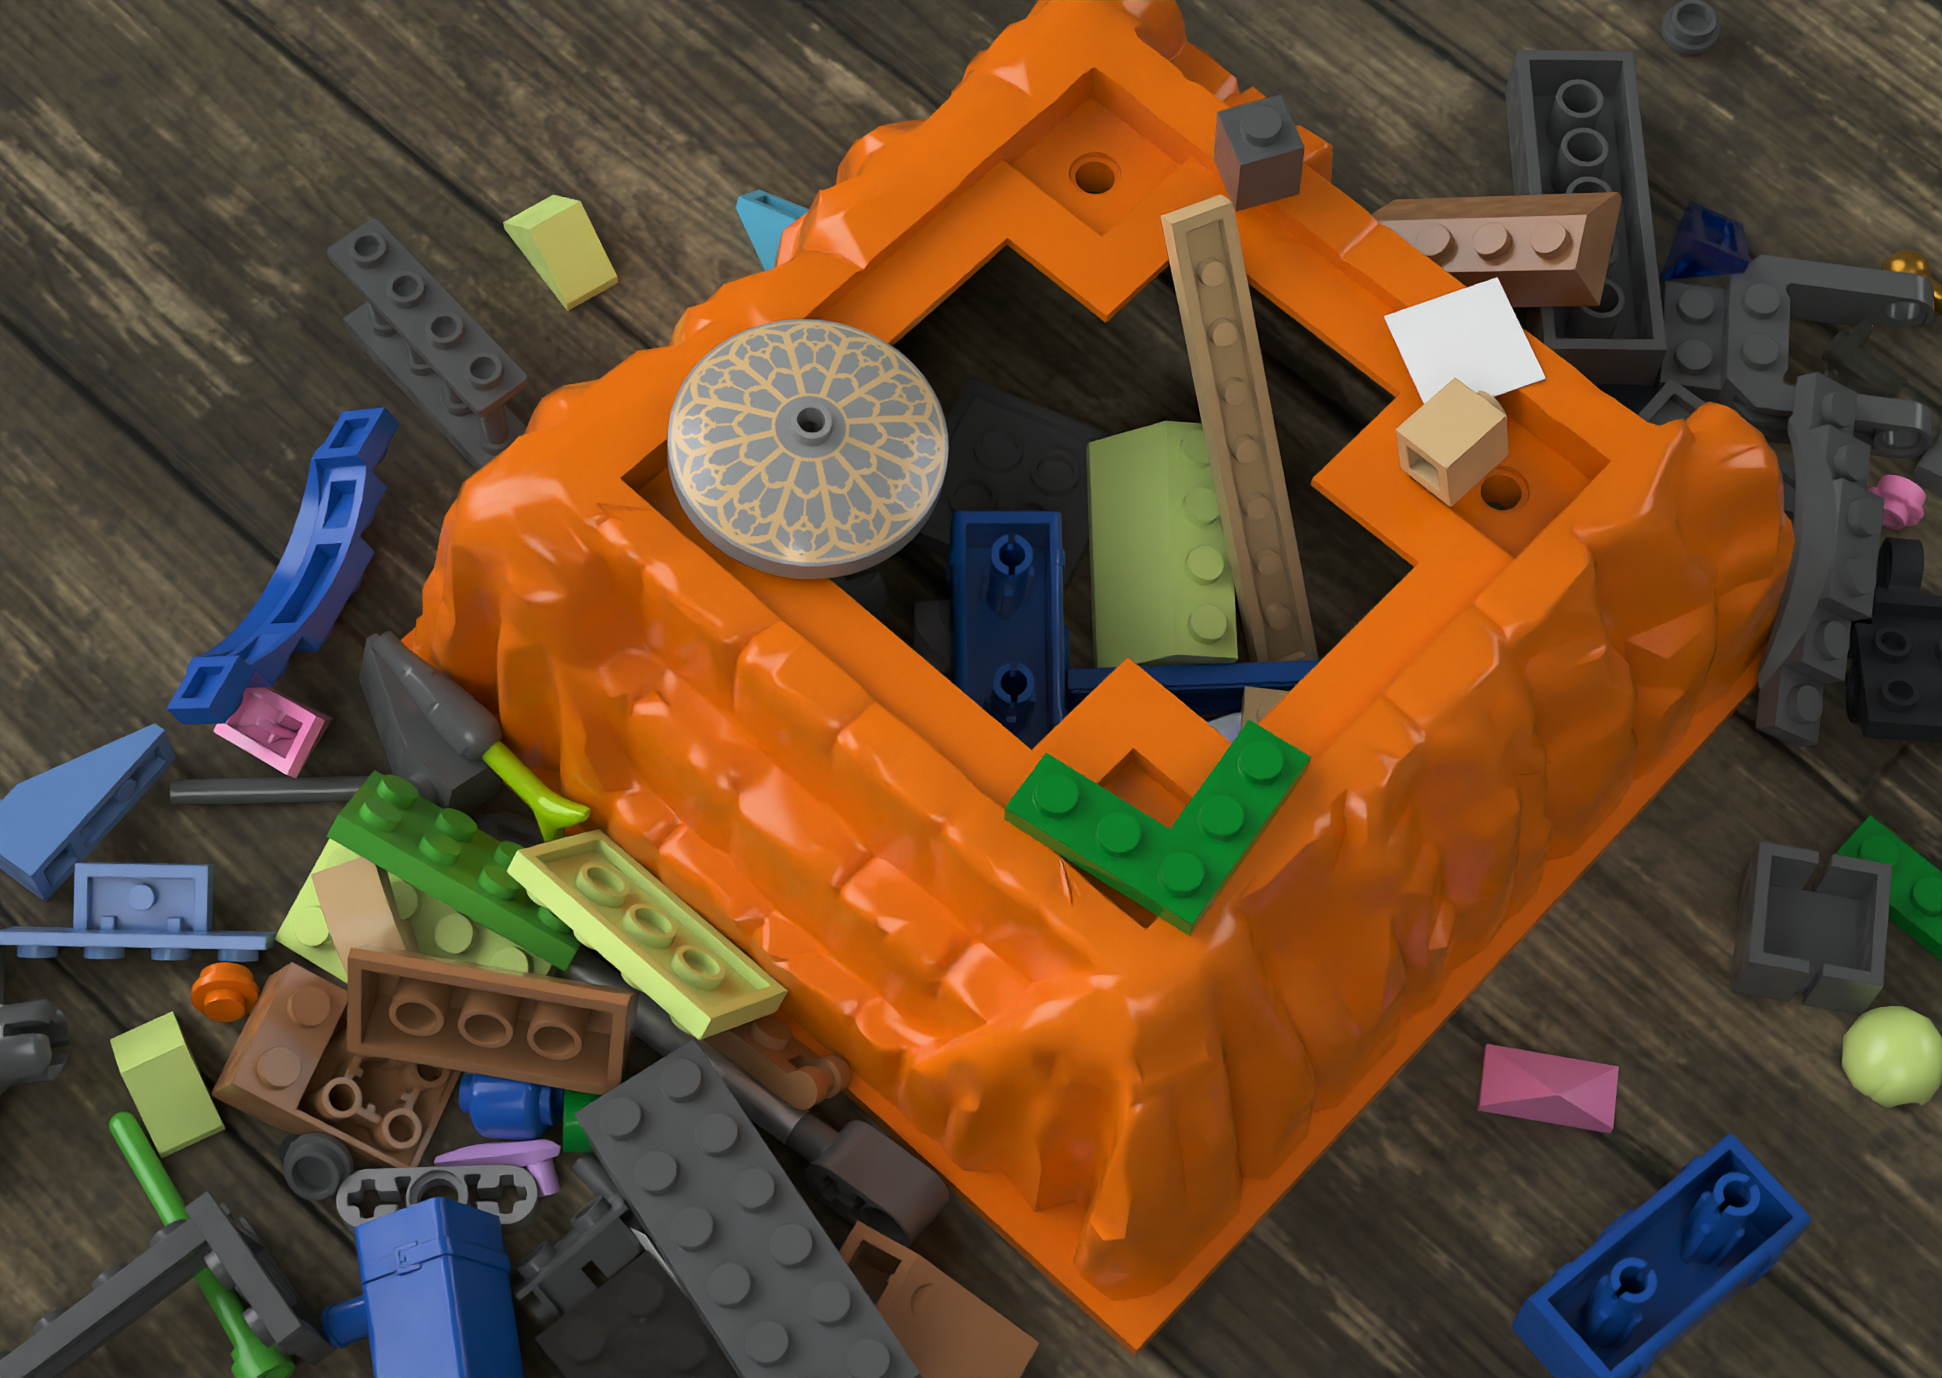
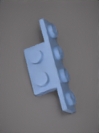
M75 863L73 928L13 926L0 930V945H17V957L24 958L58 957V946L84 947V958L88 959L125 958V947L151 948V959L190 960L192 959V949H218L219 961L249 962L259 960V950H267L278 945V941L274 939L278 932L212 930L214 864Z

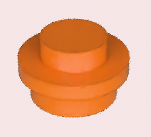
M230 962L215 963L205 967L201 971L199 979L193 984L191 1003L196 1010L211 1020L233 1022L252 1012L259 998L260 990L254 982L252 972L248 968Z

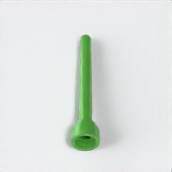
M124 1111L114 1114L109 1122L110 1132L164 1226L179 1219H185L186 1221L190 1219V1216L184 1209L186 1207L185 1203L135 1117L131 1113ZM206 1267L194 1277L235 1348L231 1353L234 1361L231 1368L233 1376L235 1378H289L295 1370V1364L291 1357L281 1354L274 1344L266 1347L259 1340L243 1316V1312L246 1309L234 1288L228 1291L215 1277L209 1267Z

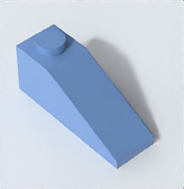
M154 723L17 784L4 799H0V870L47 902L74 872L75 863L83 862L177 759L165 730Z

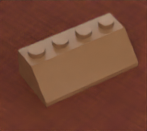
M1619 192L1397 199L1371 215L1378 223L1389 227L1466 287L1498 277L1512 307L1600 306L1622 197Z
M372 945L351 947L348 955L347 1051L604 1095L624 1082L635 1039L639 992L614 988L608 985L556 978L539 973H528L481 965L475 962H464L412 953L406 950H395Z

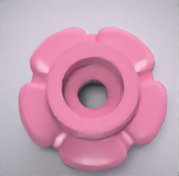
M1884 475L1880 478L1876 487H1871L1867 490L1884 499L1882 526L1886 528L1901 530L1905 526H1914L1924 516L1922 506L1926 500V494L1920 486L1907 478L1898 475Z

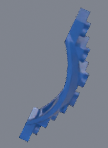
M385 407L342 412L326 441L315 451L310 461L305 493L293 532L266 589L246 618L224 641L202 655L192 658L187 666L184 680L166 708L183 725L226 724L229 717L241 706L243 693L246 688L273 687L275 682L286 672L292 653L318 652L320 647L331 637L336 619L348 598L360 586L363 579L362 574L375 553L360 535L373 521L375 509L388 488L373 472V469L385 458L388 451L387 445L400 425Z

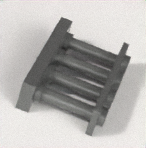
M370 219L328 248L327 253L331 263L368 301L343 318L346 332L477 471L507 449L519 436L524 435L527 427L504 402L527 387L526 373L378 219Z

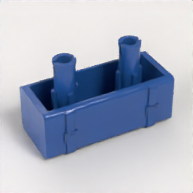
M1057 511L954 512L951 520L949 557H947L946 568L947 589L950 590L951 682L1032 750L1069 714L1068 710L1065 709V672L1069 670L1068 625H1064L1063 576L1066 562L1065 551L1062 550V514Z
M1729 1133L1702 1156H1696L1682 1167L1674 1179L1636 1210L1630 1208L1619 1216L1596 1239V1243L1572 1263L1567 1262L1554 1272L1544 1286L1525 1300L1511 1324L1512 1329L1554 1378H1642L1654 1363L1743 1288L1752 1286L1760 1280L1772 1266L1780 1261L1779 1258L1792 1248L1811 1224V1218L1734 1135Z
M435 1197L360 1224L354 1228L363 1294L338 1304L332 1303L323 1309V1331L333 1347L342 1349L348 1347L351 1343L369 1337L374 1378H525L509 1276L512 1274L509 1255L505 1254L499 1216L445 1197Z

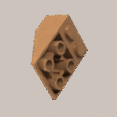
M291 962L268 977L210 1095L270 1126L292 1134L304 1135L312 1132H321L334 1136L347 1147L351 1156L384 1168L418 1167L462 1071L347 1051V991Z
M859 1221L856 1222L839 1253L921 1373L922 1378L1022 1377L1039 1346L1038 1341L916 1252Z

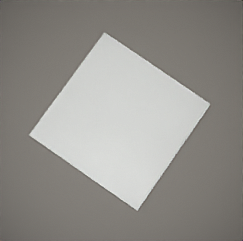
M1498 277L1384 316L1424 404L1454 377L1474 392L1484 391L1493 397L1546 379Z

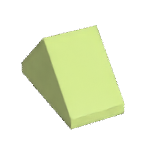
M552 195L503 222L506 232L567 311L618 283L613 266L581 201Z
M173 1011L110 1039L120 1074L161 1158L225 1129Z

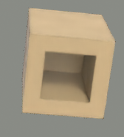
M1456 377L1396 429L1400 468L1450 507L1509 455L1507 415L1503 407L1487 392L1478 391L1476 393Z

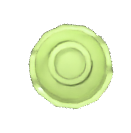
M1878 1007L1859 1016L1843 1036L1842 1068L1856 1090L1865 1096H1869L1883 1107L1891 1108L1908 1103L1924 1105L1933 1097L1942 1084V1037L1929 1018L1907 1007Z

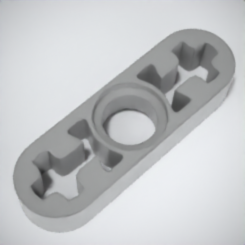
M508 1164L363 1169L351 1174L343 1181L336 1198L338 1212L347 1229L354 1235V1228L356 1226L399 1210L397 1204L379 1205L374 1210V1217L363 1218L359 1207L353 1206V1203L363 1202L368 1190H377L381 1201L402 1202L399 1189L408 1187L406 1205L409 1207L420 1203L423 1194L428 1189L438 1185H445L453 1188L458 1193L459 1203L472 1207L471 1197L467 1188L469 1185H477L480 1199H497L502 1196L504 1186L513 1185L516 1187L518 1196L526 1198V1200L514 1203L513 1213L502 1214L497 1202H476L478 1209L500 1217L502 1235L516 1234L524 1231L533 1224L540 1211V1198L534 1178L525 1169Z

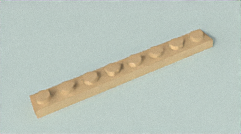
M1220 194L1161 216L1249 661L1250 663L1319 660L1234 206L1231 200Z

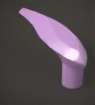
M546 1139L483 1143L456 1149L435 1157L434 1164L440 1167L505 1164L519 1167L526 1166L527 1171L535 1180L539 1198L561 1191L552 1159L559 1155L561 1146Z

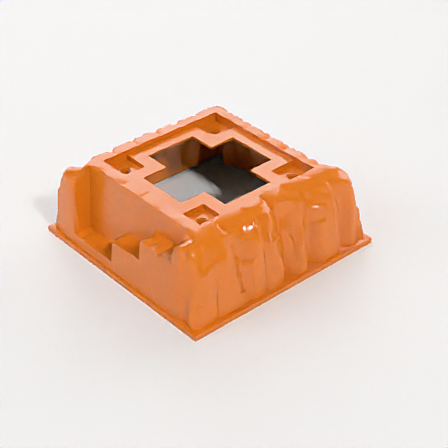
M1038 0L1026 19L1009 24L988 50L977 53L967 66L962 81L952 91L951 96L928 119L881 125L864 137L855 140L838 167L836 185L828 189L819 190L809 211L783 230L773 269L746 275L723 284L705 303L687 308L676 324L667 347L636 351L598 380L564 385L541 398L524 435L519 436L507 449L462 483L457 499L451 505L444 518L434 569L423 585V615L416 620L415 628L402 638L401 641L411 651L433 665L441 673L446 674L473 695L478 702L488 708L499 720V725L502 727V742L551 791L590 808V815L586 821L571 827H565L564 838L600 829L787 989L788 992L777 1012L768 1016L777 1018L790 1028L793 1037L820 1057L837 1055L843 1058L851 1070L850 1085L843 1093L906 1151L931 1168L943 1180L950 1191L1135 1358L1759 687L1757 680L1758 666L1769 640L1786 584L1795 538L1792 521L1783 510V476L1778 466L1776 453L1769 446L1764 435L1743 419L1736 410L1708 401L1701 405L1686 420L1684 418L1672 420L1660 426L1649 423L1613 397L1601 391L1574 366L1524 328H1522L1546 379L1494 397L1507 415L1509 455L1451 507L1400 468L1396 429L1420 409L1424 403L1384 316L1467 287L1389 227L1378 223L1366 209L1331 183L1333 145L1301 125L1295 126L1305 147L1299 194L1235 211L1248 284L1396 397L1312 478L1311 486L1399 554L1414 568L1258 723L1259 726L1311 757L1309 768L1191 936L1183 933L1004 820L1005 806L1047 752L1170 829L1232 743L1127 657L1031 750L829 578L798 579L763 572L739 562L714 546L690 521L674 491L667 459L668 427L675 398L691 370L706 354L728 338L766 323L792 319H817L855 327L894 346L1006 245L1107 323L1170 265L1161 221L1162 215L1220 194L1231 200L1213 159L1217 112L1268 97L1254 86L1241 92L1238 89L1236 77L1224 69L1207 51L1188 42L1185 21L1176 1ZM1087 192H1097L1100 194H1091ZM1485 502H1497L1508 510L1494 509ZM502 781V783L512 793H514L523 803H525L504 781Z

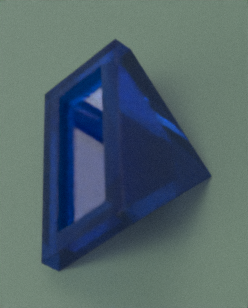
M1689 201L1660 280L1744 273L1750 261L1743 224Z

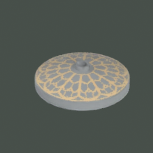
M792 319L762 324L740 332L717 345L697 363L683 382L675 398L668 427L667 459L672 485L683 510L701 534L721 551L747 566L774 575L798 579H823L853 574L888 559L906 546L924 527L935 509L943 487L949 453L948 432L941 405L932 387L916 366L897 349L868 332L837 322L817 319Z

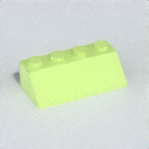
M1162 421L1089 442L1086 447L1094 668L1118 667L1127 657L1138 666L1235 663L1238 659L1234 581L1202 423Z

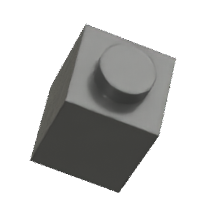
M1276 95L1217 112L1213 159L1229 197L1233 202L1235 211L1299 194L1305 147L1282 95Z

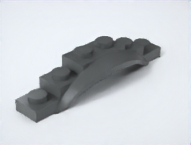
M1817 371L1797 376L1793 414L1788 419L1787 434L1792 445L1795 463L1796 494L1793 524L1795 545L1786 584L1769 640L1758 666L1757 674L1760 693L1755 729L1796 747L1818 745L1820 720L1823 710L1824 684L1845 681L1851 621L1872 617L1884 499L1866 490L1871 445L1853 437L1858 393Z

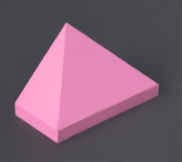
M271 687L246 688L239 709L229 717L226 724H217L213 732L282 773L296 779L334 718Z
M1486 1044L1477 1110L1611 1133L1614 1125L1619 1066Z

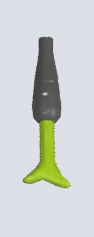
M386 631L374 642L372 649L392 669L409 695L414 699L416 705L436 731L444 737V740L461 757H466L468 760H483L530 806L540 827L544 843L564 838L565 827L577 825L588 819L590 815L589 807L568 800L551 791L502 742V727L499 725V720L488 708L478 702L473 695L411 651L392 631Z

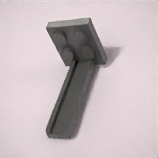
M206 1191L184 1208L190 1219L187 1221L179 1219L163 1227L151 1238L149 1242L150 1249L130 1264L120 1263L104 1271L93 1281L91 1293L71 1308L61 1307L48 1313L34 1325L32 1329L34 1335L12 1352H0V1378H60L206 1267L210 1268L215 1277L228 1291L235 1288L242 1298L250 1303L251 1307L243 1312V1316L252 1331L266 1347L274 1344L281 1354L286 1356L295 1354L314 1366L334 1352L337 1347H333L327 1340L323 1327L248 1219L244 1216L238 1218L232 1207L225 1202L219 1205L212 1193Z

